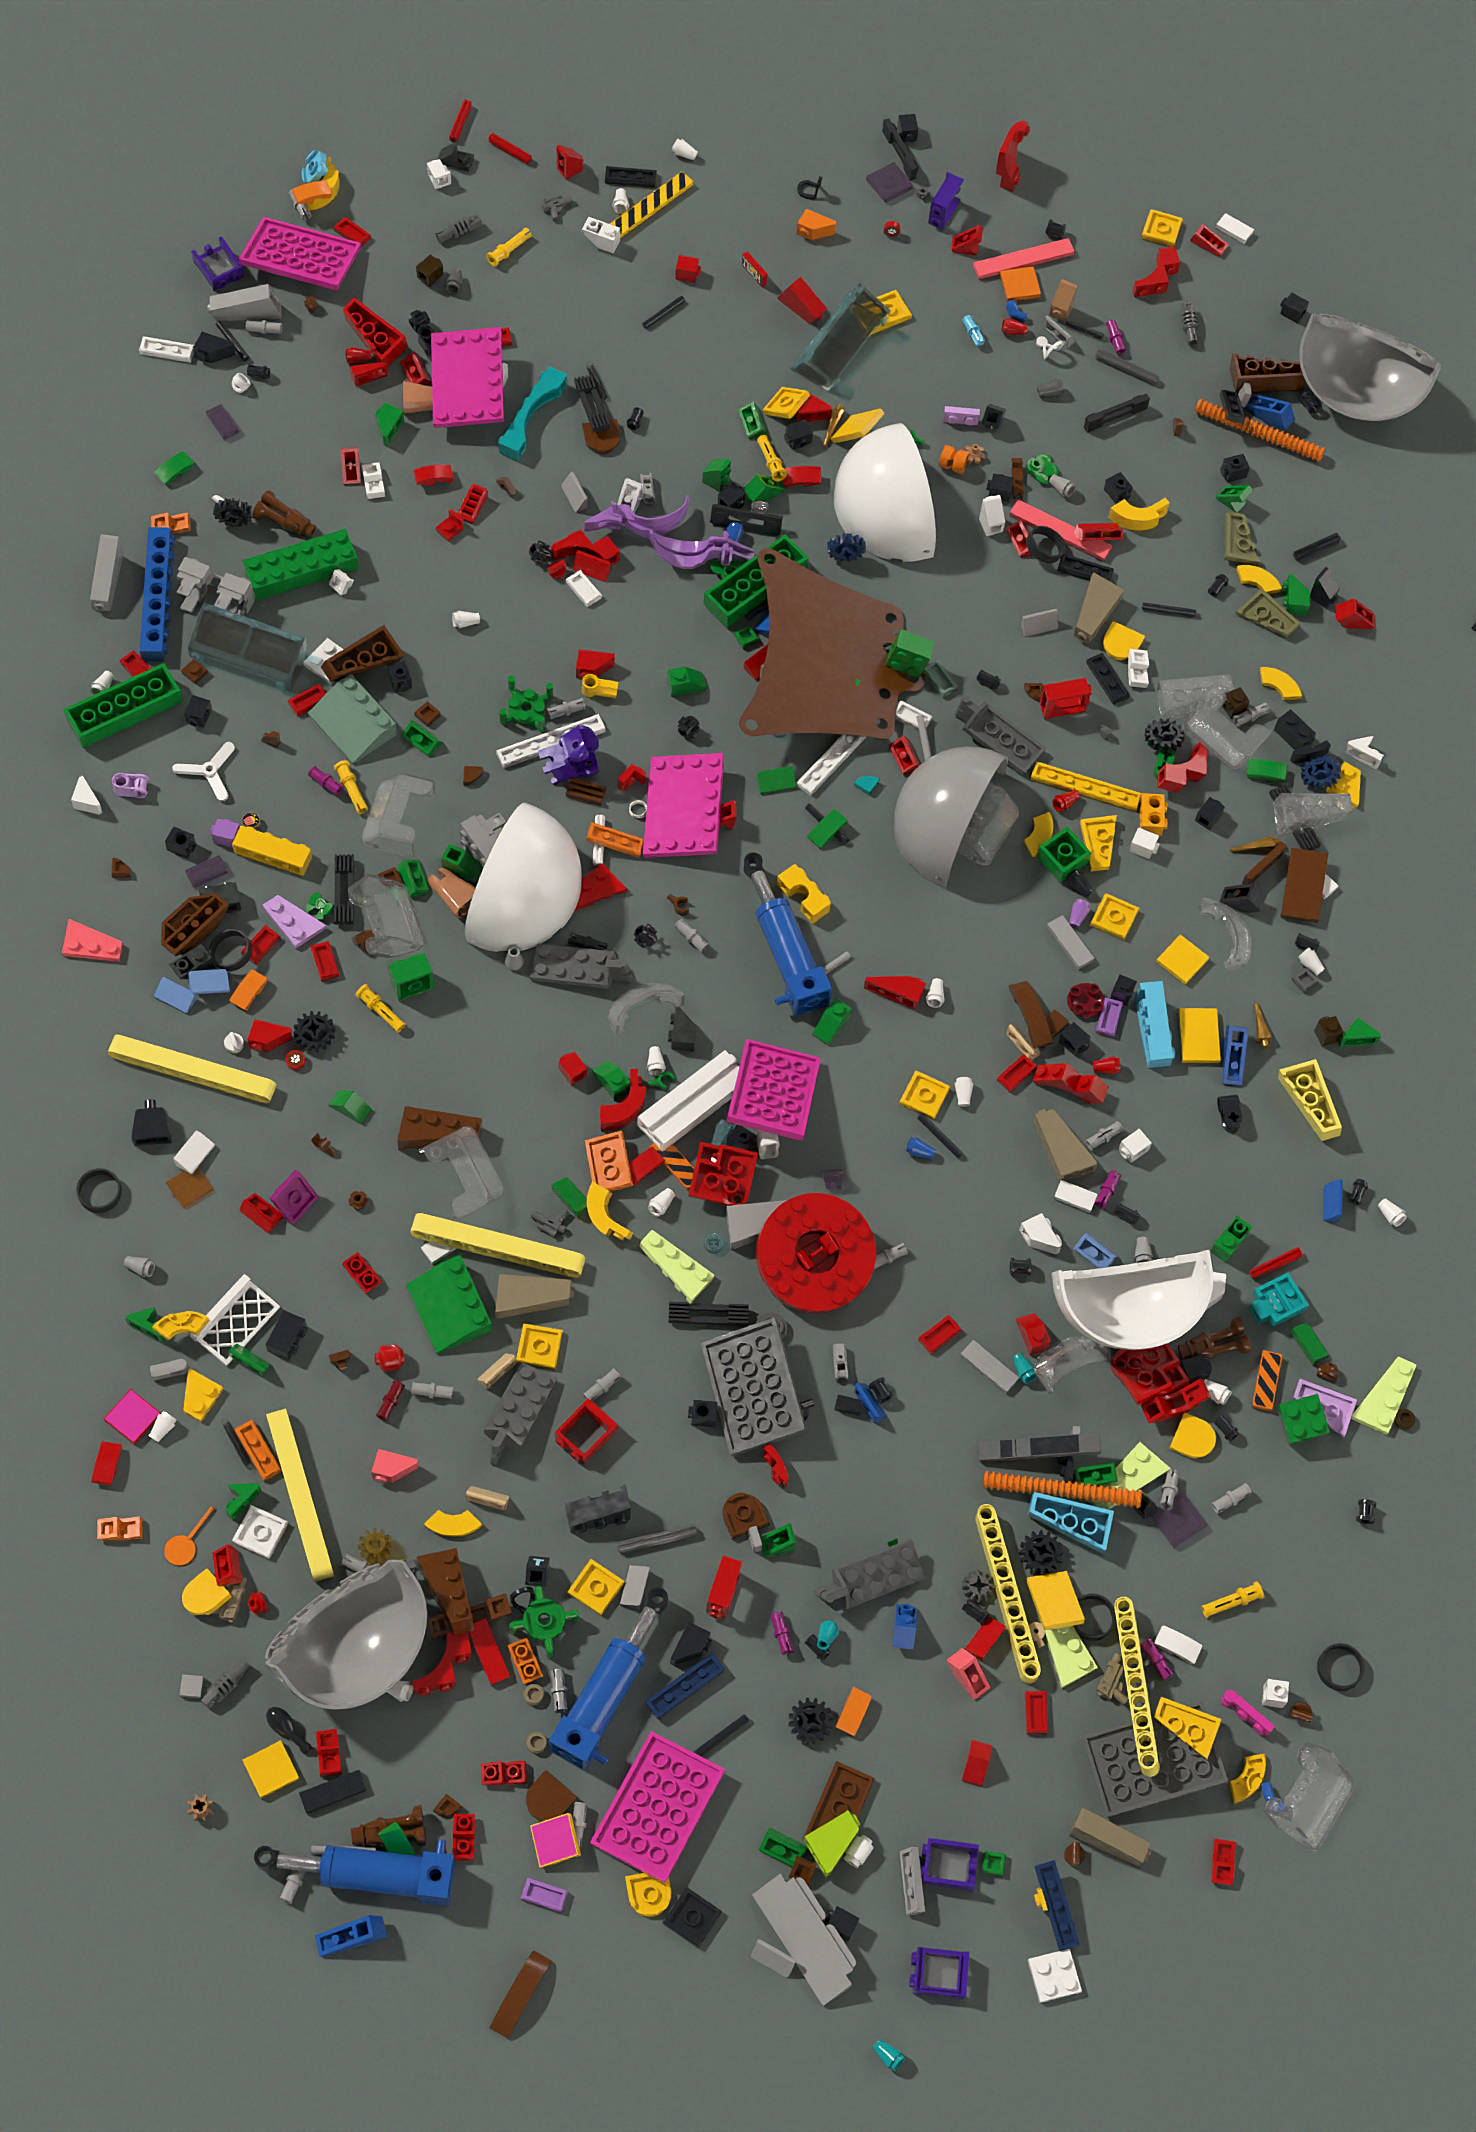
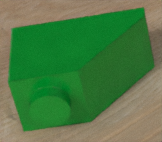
M384 403L381 408H378L375 417L383 444L387 447L404 422V412L399 408Z
M756 474L744 488L747 498L753 503H765L786 490L780 481H774L771 476Z
M688 667L667 670V683L671 697L707 690L702 672Z
M835 998L824 1012L812 1035L826 1045H829L849 1020L851 1008Z
M606 1061L592 1070L614 1101L630 1091L629 1079L620 1067L612 1062Z

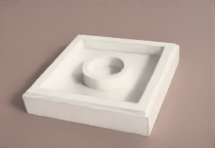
M251 1505L232 1543L266 1559H270L288 1525V1521Z

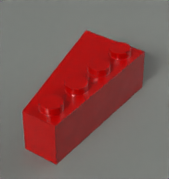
M355 297L343 308L345 320L368 350H371V354L378 363L386 362L388 368L408 348L405 335Z

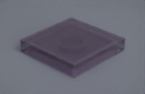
M895 162L866 176L867 182L885 203L913 189V184Z
M1184 1492L1174 1498L1171 1510H1167L1168 1505L1166 1503L1165 1510L1159 1507L1158 1511L1151 1515V1518L1173 1548L1207 1526Z

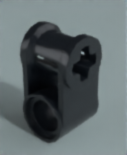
M423 325L418 329V343L424 350L427 358L432 360L431 333L435 332L431 326Z
M1235 1094L1218 1097L1217 1106L1224 1130L1229 1133L1237 1132L1242 1121L1239 1096Z

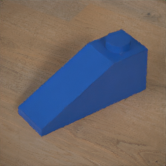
M1252 393L1246 407H1242L1274 428L1286 430L1295 421L1292 405L1288 402Z
M1226 1025L1222 1083L1242 1085L1249 1028Z
M368 1915L315 1935L319 1957L371 1944L387 1938L383 1916Z

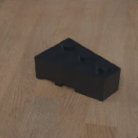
M626 1485L620 1486V1491L611 1494L607 1490L602 1492L600 1497L591 1498L588 1496L565 1503L570 1533L580 1534L590 1528L603 1529L609 1524L622 1525L631 1520V1506Z

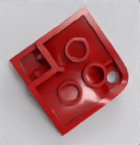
M1021 120L1015 123L1010 128L1001 146L995 173L1002 176L1001 188L1013 191L1015 185L1018 186L1020 183V168L1017 167L1016 152L1018 144L1030 132L1029 122Z
M700 1142L688 1197L721 1204L725 1208L732 1205L746 1204L758 1153L723 1144L717 1146ZM734 1198L740 1199V1203H735Z
M1168 1343L1147 1349H1121L1115 1353L1110 1362L1111 1371L1116 1378L1122 1381L1137 1405L1147 1402L1156 1396L1172 1394L1189 1385L1190 1380L1180 1367L1179 1359Z

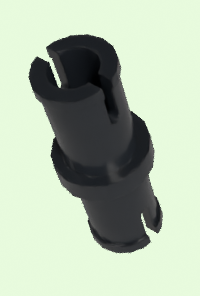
M571 932V938H568V944L584 949L607 950L608 943L594 940L591 936L584 937Z

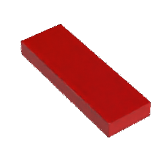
M484 1619L474 1623V1631L469 1632V1635L491 1686L509 1678L510 1675L487 1620Z

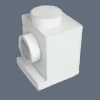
M440 159L427 163L428 176L435 189L451 184V173L447 170L446 165L441 163Z

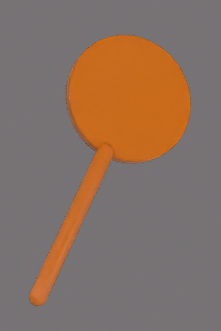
M213 1506L209 1508L188 1537L178 1535L166 1543L164 1553L166 1559L171 1564L183 1566L192 1561L196 1553V1547L191 1539L214 1510Z

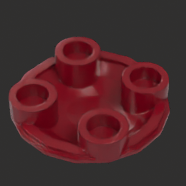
M1080 983L1071 987L1067 996V1004L1075 1015L1081 1018H1092L1102 1011L1104 996L1097 984Z

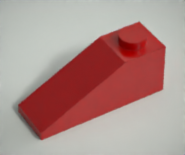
M910 976L866 977L864 989L915 1010L926 987V983L920 978Z

